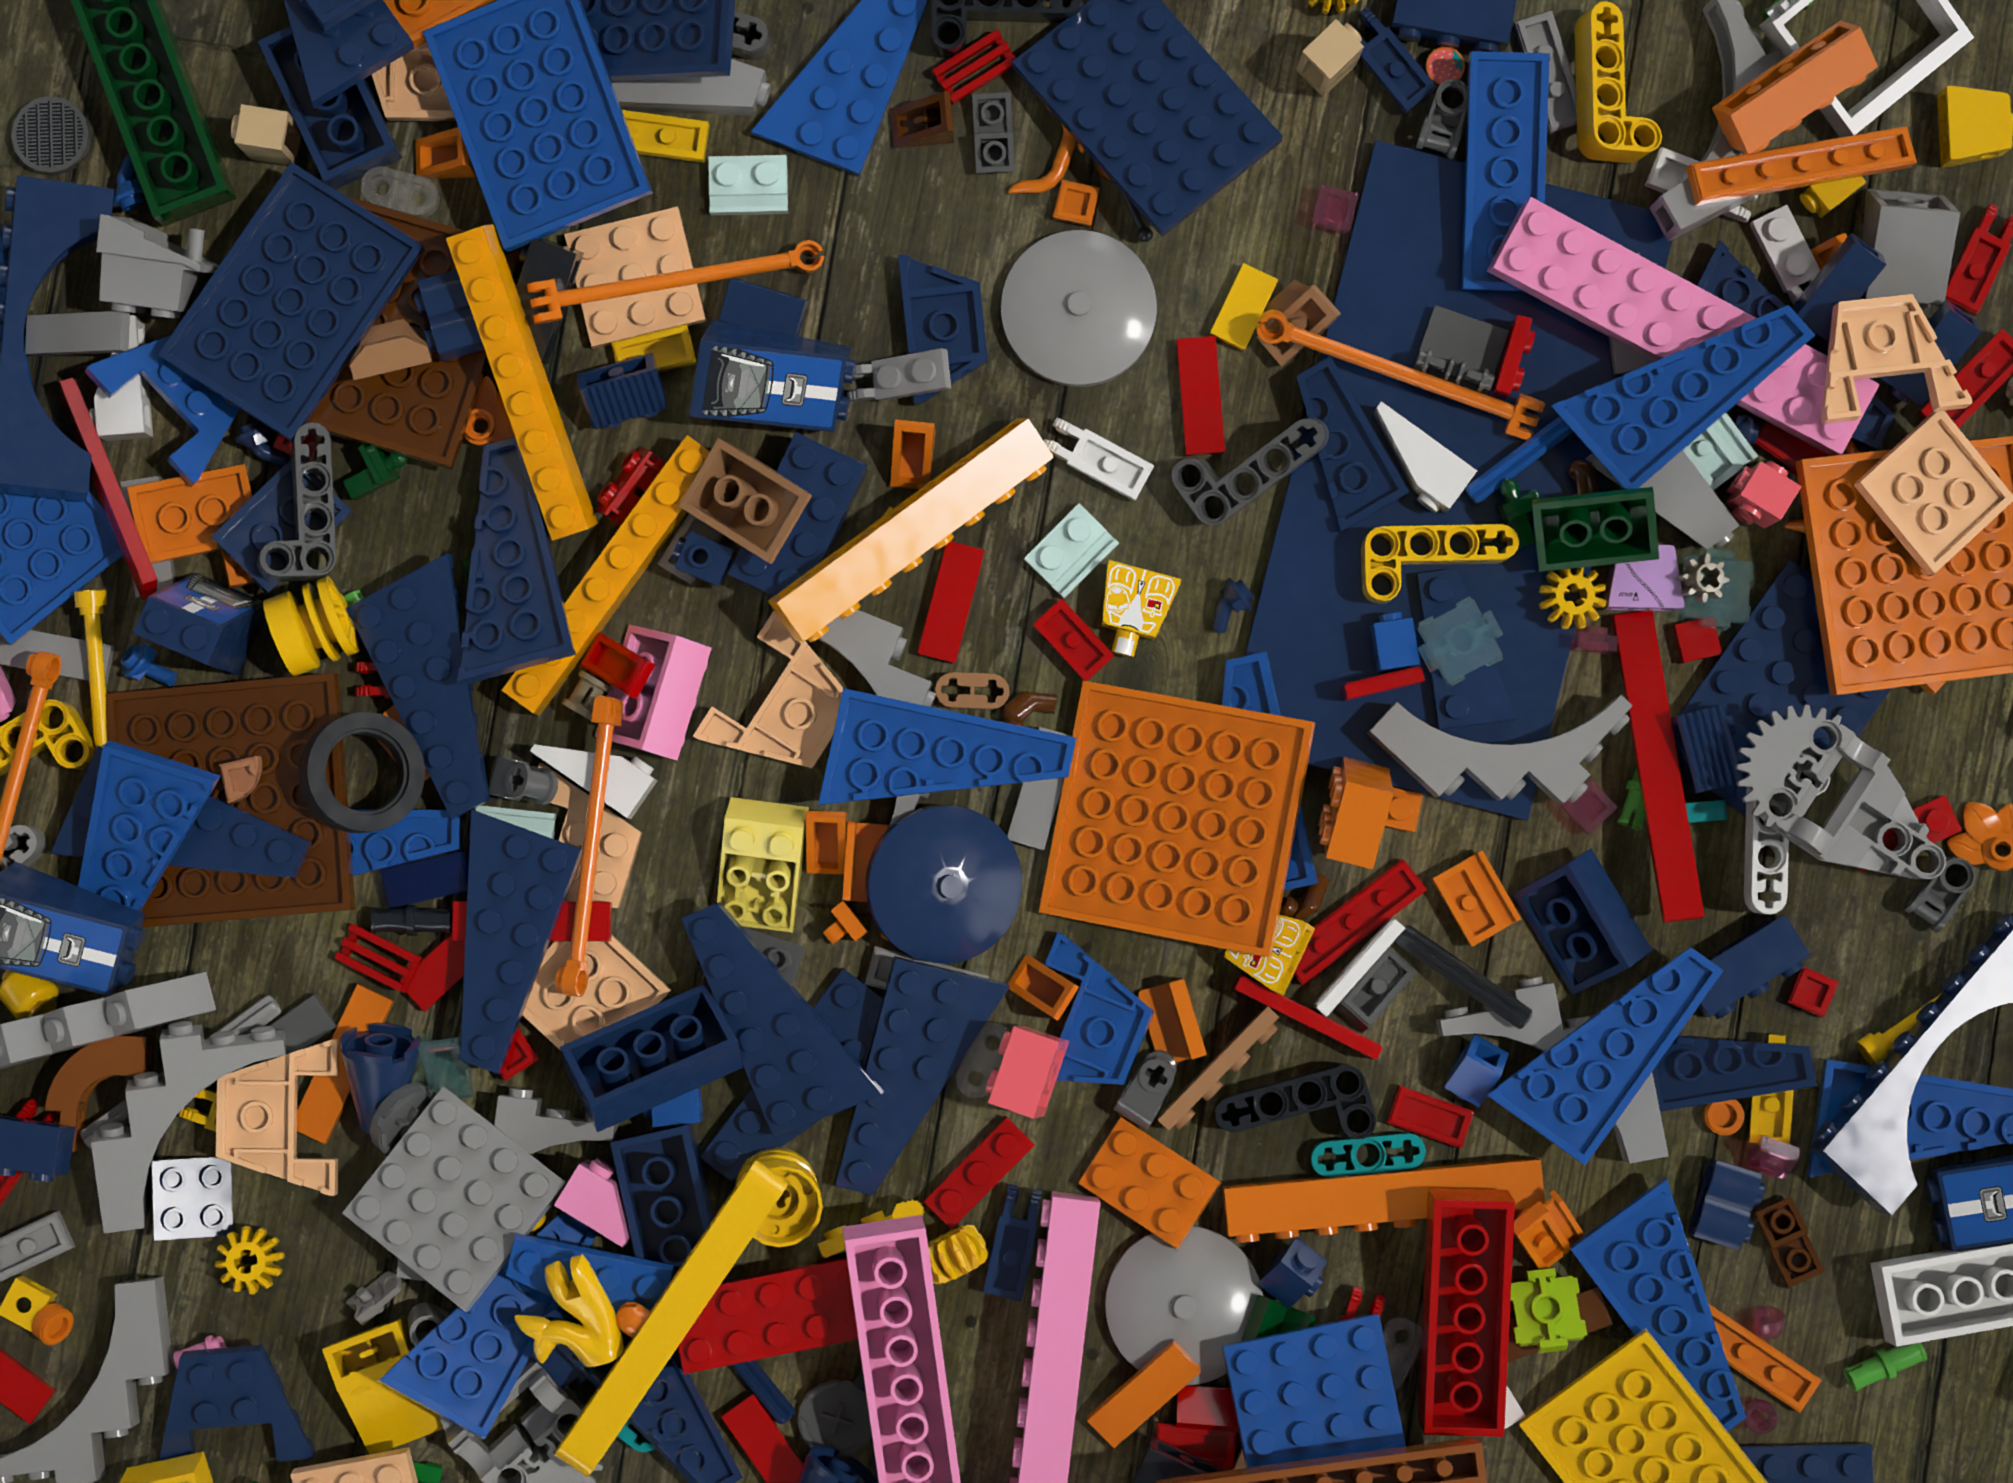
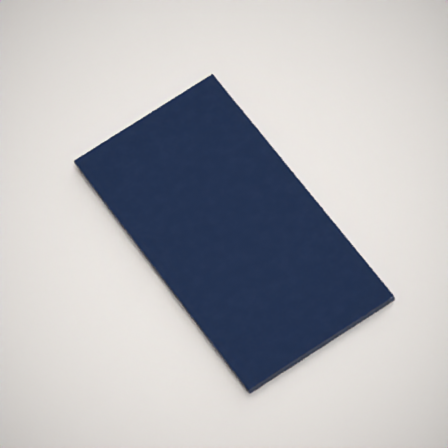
M1376 140L1333 304L1340 311L1341 315L1327 328L1326 338L1413 369L1435 305L1506 330H1510L1511 323L1517 315L1532 318L1530 330L1535 331L1536 334L1530 353H1523L1519 368L1525 369L1518 392L1512 390L1506 400L1491 396L1494 385L1493 381L1487 395L1515 405L1519 393L1544 402L1546 405L1543 412H1537L1528 408L1526 412L1540 418L1537 426H1530L1522 422L1520 426L1534 432L1533 435L1559 417L1551 405L1624 375H1614L1608 336L1524 291L1461 290L1465 163ZM1545 183V205L1635 253H1640V256L1664 269L1666 268L1672 240L1668 242L1650 209ZM1503 347V350H1502L1500 359H1499V361H1498V364H1497V367H1496V370H1495V373H1494L1495 378H1496V374H1497V371H1498V368H1499V364H1500V361H1501V357H1502V354H1503V351H1504V347ZM1321 353L1319 362L1329 357V355ZM1332 357L1410 493L1341 532L1319 454L1317 453L1290 474L1245 656L1267 652L1281 716L1316 723L1308 761L1309 766L1332 771L1333 766L1340 767L1343 757L1389 768L1393 787L1434 797L1366 734L1396 702L1413 716L1437 729L1416 575L1418 573L1457 568L1517 716L1516 720L1440 730L1468 741L1498 745L1525 744L1548 739L1576 626L1572 619L1569 629L1564 630L1561 628L1562 616H1559L1552 623L1547 620L1548 616L1554 611L1552 606L1547 609H1540L1539 603L1550 599V596L1539 593V587L1542 585H1552L1546 578V575L1551 571L1539 572L1536 542L1517 549L1513 556L1497 564L1401 565V588L1396 597L1388 603L1381 605L1373 604L1366 599L1362 590L1361 546L1366 535L1374 528L1381 526L1505 525L1496 506V503L1505 500L1504 495H1501L1500 488L1479 504H1475L1470 500L1464 488L1446 513H1443L1441 510L1434 513L1417 501L1420 495L1411 488L1373 415L1381 401L1476 469L1477 472L1467 485L1527 440L1505 433L1508 419ZM1303 427L1305 435L1299 440L1297 448L1309 442L1314 445L1316 444L1312 429L1307 430ZM1573 432L1512 479L1518 483L1520 493L1528 489H1536L1539 496L1547 495L1548 498L1572 496L1576 492L1575 480L1571 479L1570 475H1568V467L1576 459L1587 462L1586 458L1592 453ZM1596 470L1598 491L1609 492L1612 481ZM1532 510L1527 512L1526 515L1535 535ZM1419 535L1411 538L1410 546L1412 551L1417 555H1427L1430 550L1428 540ZM1453 535L1450 538V548L1453 552L1460 555L1467 554L1469 543L1465 537ZM1497 535L1491 542L1479 543L1477 554L1481 555L1479 550L1484 546H1495L1498 549V553H1501L1508 546L1507 542H1502L1500 535ZM1381 536L1372 538L1370 545L1375 554L1386 556L1390 553L1391 546L1386 538ZM1591 566L1584 567L1583 577L1590 573ZM1552 570V572L1560 576L1559 570ZM1382 575L1373 577L1371 585L1374 592L1378 595H1388L1392 588L1390 580ZM1566 587L1569 592L1564 594V599L1566 602L1573 601L1574 605L1578 606L1575 602L1581 599L1580 593L1572 592L1570 587ZM1402 612L1403 619L1413 618L1420 661L1418 666L1422 667L1425 681L1421 684L1344 702L1341 690L1344 684L1400 671L1376 672L1370 626L1373 623H1379L1378 616ZM1463 771L1460 775L1465 780L1449 797L1444 792L1441 796L1436 797L1528 821L1537 785L1524 775L1522 779L1526 782V785L1513 799L1510 800L1505 796L1502 800L1496 801Z

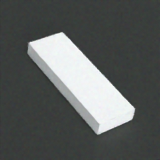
M1396 919L1387 920L1313 1003V1007L1321 1015L1327 1017L1403 932L1405 927Z

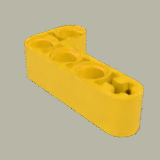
M1608 1L1600 2L1579 17L1575 24L1578 148L1588 159L1635 163L1659 147L1662 133L1658 124L1651 119L1626 116L1623 15L1614 3ZM1596 57H1598L1602 61L1603 67L1599 65V63L1596 60ZM1597 94L1602 97L1605 105L1600 103ZM1598 132L1603 135L1606 143L1601 141V139L1598 136ZM1634 135L1640 140L1641 146L1636 143Z
M1503 524L1376 527L1366 535L1361 546L1363 594L1373 604L1381 605L1391 601L1397 596L1401 588V565L1502 563L1517 551L1519 546L1518 535L1513 528ZM1453 535H1462L1467 539L1469 543L1467 554L1460 555L1452 551L1450 548V538ZM1497 535H1500L1502 542H1507L1508 546L1501 553H1498V549L1495 546H1484L1479 550L1481 555L1477 554L1479 543L1491 542ZM1377 536L1386 538L1391 546L1390 553L1386 556L1375 554L1370 545L1372 538ZM1413 536H1423L1428 540L1430 550L1427 555H1417L1412 551L1410 541ZM1378 575L1387 577L1391 582V592L1384 596L1375 593L1371 585L1373 577Z
M46 700L30 758L49 748L55 760L61 766L69 769L85 770L88 769L95 753L92 735L72 705L58 700ZM60 708L63 712L64 720L58 728L53 729L49 723V715L54 709ZM25 712L0 727V776L10 770L16 748L15 736L21 730ZM79 741L84 748V754L79 761L73 762L69 757V748L74 742Z

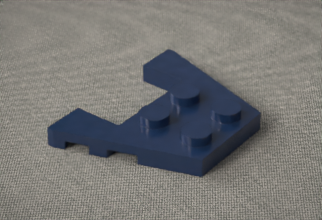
M263 1344L183 1351L177 1369L159 1461L196 1453L192 1430L271 1423L277 1462L313 1459L315 1447L311 1439H307L301 1427L302 1421L296 1409H292L284 1394L285 1388Z

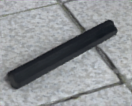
M1404 926L1405 929L1397 937V945L1516 1028L1522 1029L1527 1025L1533 1013L1531 1008L1413 926Z

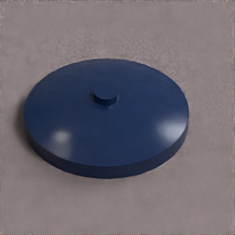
M954 805L928 806L912 811L897 820L879 839L867 867L866 898L876 926L896 948L926 962L945 964L961 962L976 957L992 947L1011 925L1017 913L1022 893L1020 862L1007 835L986 816Z

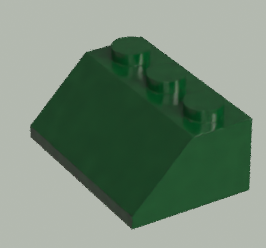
M1653 487L1532 500L1539 572L1659 559Z

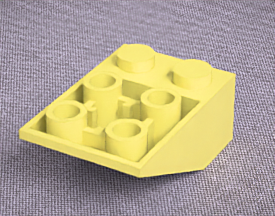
M730 798L724 818L717 903L721 902L741 926L793 933L806 839V811L809 810V807Z

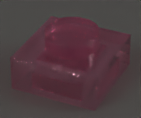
M1321 184L1310 225L1349 234L1359 194Z
M1586 626L1584 632L1574 634L1571 651L1611 655L1617 652L1618 636L1608 635V628Z
M1588 779L1585 782L1588 788L1573 804L1567 800L1560 806L1587 835L1591 834L1618 808L1592 779Z
M1762 1136L1749 1153L1747 1167L1758 1170L1768 1177L1785 1179L1798 1162L1800 1148Z

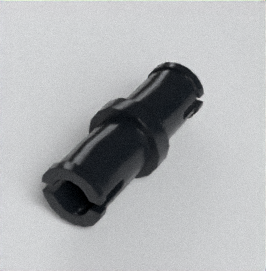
M408 905L407 909H379L373 907L370 919L371 932H406L407 936H417L418 932L451 934L453 909H418L417 905Z

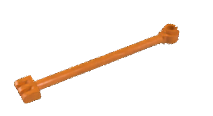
M806 240L799 243L794 250L782 254L557 291L555 279L529 283L527 288L528 293L542 291L545 293L544 297L530 300L532 309L548 307V312L533 315L534 323L542 324L562 320L560 307L787 268H796L802 273L809 274L819 269L824 261V256L815 258L811 265L802 263L800 260L802 253L807 252L814 257L823 251L822 247L815 241Z
M1278 310L1264 312L1259 317L1261 323L1257 322V333L1260 339L1268 344H1277L1281 341L1288 343L1290 341L1508 419L1505 433L1524 440L1531 438L1534 432L1520 426L1521 422L1530 426H1537L1540 419L1538 416L1526 412L1527 408L1543 412L1546 405L1538 399L1519 393L1515 405L1295 327ZM1269 319H1276L1279 321L1280 327L1276 330H1270L1266 327L1265 322Z
M45 651L32 653L26 663V673L32 677L30 684L33 687L0 803V864L48 690H52L53 683L58 679L61 672L62 662L60 656Z
M603 695L597 696L593 703L591 722L598 723L570 956L569 960H566V966L560 967L555 977L556 989L562 991L564 995L582 997L588 984L585 956L614 726H621L623 702L620 699Z

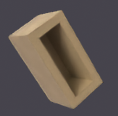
M1335 19L1302 51L1296 71L1322 97L1326 96L1357 65L1364 48L1360 43L1362 41L1360 34L1350 24L1342 25Z
M241 104L240 114L233 117L231 125V137L235 139L234 143L251 160L286 166L293 162L297 165L302 134L290 113Z

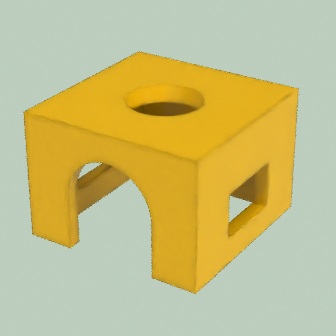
M25 1276L17 1277L0 1306V1316L32 1332V1323L37 1313L45 1306L52 1304L58 1294ZM21 1297H26L31 1301V1309L26 1313L20 1312L17 1309V1301Z

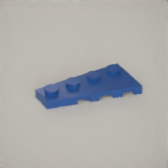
M352 809L361 812L374 811L372 809ZM412 810L400 822L388 828L368 833H350L353 876L461 850L462 816L451 819L447 810Z
M515 1233L506 1272L507 1277L552 1297L545 1280V1267L557 1260L561 1261L566 1269L569 1280L572 1281L570 1259L572 1256L583 1254L593 1268L617 1314L619 1308L626 1302H636L651 1311L671 1281L673 1265Z

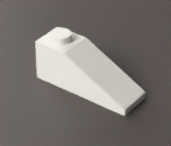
M135 315L130 316L128 350L146 344L145 323ZM112 353L111 357L120 353ZM141 374L110 399L99 387L97 388L94 396L95 408H91L89 414L99 438L105 441H118L153 437L149 382Z
M1381 401L1373 415L1411 488L1420 495L1417 501L1434 513H1437L1438 510L1446 513L1477 470Z
M533 745L530 750L532 753L590 792L594 761L593 752ZM610 755L604 803L626 818L632 819L658 781L650 775L654 768L636 756L630 762L624 757Z

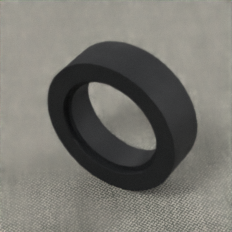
M372 712L348 714L323 725L307 742L299 764L300 787L309 808L327 825L348 833L378 831L400 822L412 811L418 802L425 780V765L422 752L411 733L394 719ZM362 734L376 738L391 751L396 761L398 770L396 788L390 799L374 811L361 812L344 806L334 797L327 783L326 764L328 757L335 745L349 735Z

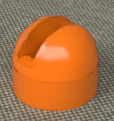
M626 1302L619 1308L616 1314L617 1325L622 1332L633 1338L643 1326L651 1311L636 1302Z

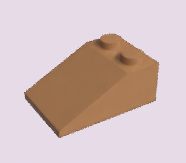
M718 438L679 507L772 564L812 495L748 453Z

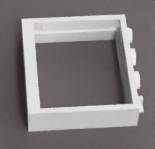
M1781 0L1766 12L1769 18L1759 25L1775 49H1780L1784 58L1800 48L1784 24L1813 0ZM1916 0L1939 32L1940 36L1849 111L1846 112L1836 96L1830 105L1820 109L1839 137L1856 135L1974 38L1948 0Z

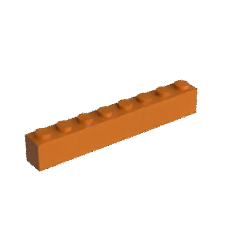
M1529 1157L1338 1177H1315L1222 1186L1226 1234L1229 1237L1236 1236L1237 1243L1259 1241V1234L1275 1233L1276 1239H1289L1296 1236L1299 1237V1230L1314 1229L1315 1235H1331L1339 1233V1226L1354 1225L1355 1232L1378 1230V1223L1393 1222L1394 1228L1418 1226L1417 1219L1427 1218L1428 1188L1508 1190L1515 1201L1514 1217H1518L1522 1211L1531 1208L1537 1202L1545 1203L1541 1159Z

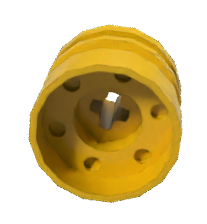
M329 576L317 580L319 595L310 583L302 586L304 600L302 605H300L290 591L263 601L266 620L283 662L294 677L320 667L318 649L321 647L333 662L341 658L338 643L347 656L359 652L356 627L346 609L349 607L348 603Z
M779 1147L761 1150L748 1158L740 1168L735 1186L755 1159L789 1181V1183L753 1238L764 1245L779 1248L795 1245L810 1236L820 1221L823 1205L815 1172L808 1161L793 1150Z

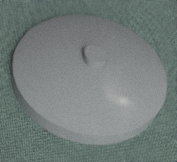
M1071 230L1056 233L1043 238L1028 248L1010 270L1005 281L1001 299V318L1004 333L1018 359L1041 378L1052 383L1070 387H1087L1102 384L1127 371L1137 362L1148 346L1157 315L1154 285L1139 257L1120 241L1108 235L1087 230Z
M1194 1225L1179 1249H1176L1150 1232L1127 1248L1111 1272L1105 1296L1107 1324L1117 1348L1137 1370H1140L1174 1339L1201 1367V1373L1187 1385L1206 1383L1227 1373L1221 1345L1241 1341L1257 1296H1263L1262 1287L1258 1285L1260 1282L1259 1277L1248 1257L1236 1244L1216 1231Z

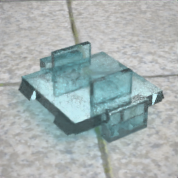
M1709 548L1704 554L1710 555V563L1722 561L1725 563L1721 569L1723 570L1724 577L1729 578L1730 581L1723 583L1719 589L1722 593L1721 598L1712 599L1708 595L1706 603L1696 604V595L1685 596L1684 608L1680 610V615H1683L1684 618L1701 619L1700 628L1727 631L1730 628V622L1741 624L1749 622L1751 607L1749 606L1750 581H1753L1754 565L1752 561L1734 560L1735 551ZM1689 555L1684 560L1694 559L1698 563L1699 556ZM1683 563V572H1684L1687 568L1684 566V563Z
M1470 596L1456 603L1455 609L1435 619L1431 616L1419 622L1417 629L1425 644L1420 646L1418 650L1430 673L1439 669L1446 684L1453 686L1465 680L1464 675L1485 664L1491 666L1503 660V654L1495 640L1503 635L1502 630L1491 610L1481 614L1474 599H1471Z

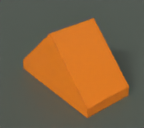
M459 127L415 140L416 178H477Z
M895 419L890 486L920 490L930 482L936 433L934 423Z
M806 811L807 873L844 875L848 824L847 812Z
M1028 954L1025 955L1008 982L1009 990L1057 1021L1079 988Z

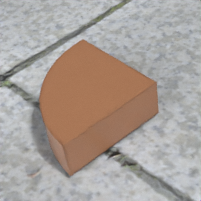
M253 756L219 765L227 803L233 804L241 801L254 790L262 772L261 756Z

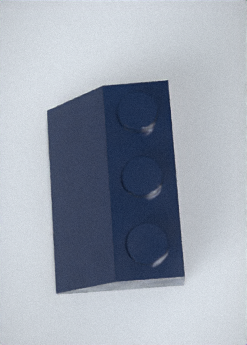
M1592 848L1562 863L1512 893L1572 995L1630 968L1652 951V948Z

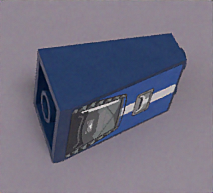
M713 320L700 341L689 416L835 432L839 420L846 421L850 398L843 396L845 384H852L855 374L856 361L850 360L852 347Z
M194 573L150 595L133 634L206 665L239 675L265 615L263 601L234 588H228L227 585L199 573Z
M14 862L0 872V968L111 996L122 986H127L134 976L136 965L132 961L135 952L140 948L145 937V930L142 929L145 913L21 863Z
M2013 1154L1927 1170L1929 1180H1925L1924 1188L1928 1202L1930 1204L1934 1203L1937 1219L1932 1220V1228L1935 1239L1938 1243H1942V1248L1956 1251L2013 1242Z

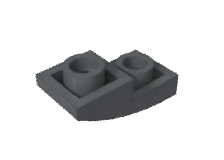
M1011 92L972 94L976 173L1015 171Z

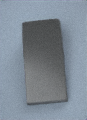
M1388 947L1334 1010L1358 1032L1363 1033L1371 1027L1417 971L1393 949Z

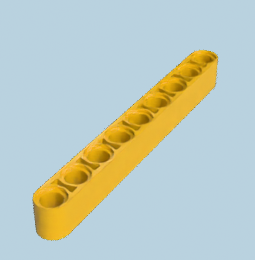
M756 1159L751 1163L651 1309L650 1315L643 1326L627 1344L624 1352L619 1356L556 1449L554 1456L584 1476L589 1477L775 1206L789 1181Z

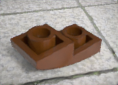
M1792 1197L1754 1213L1771 1256L1787 1289L1825 1272L1807 1236L1809 1232Z

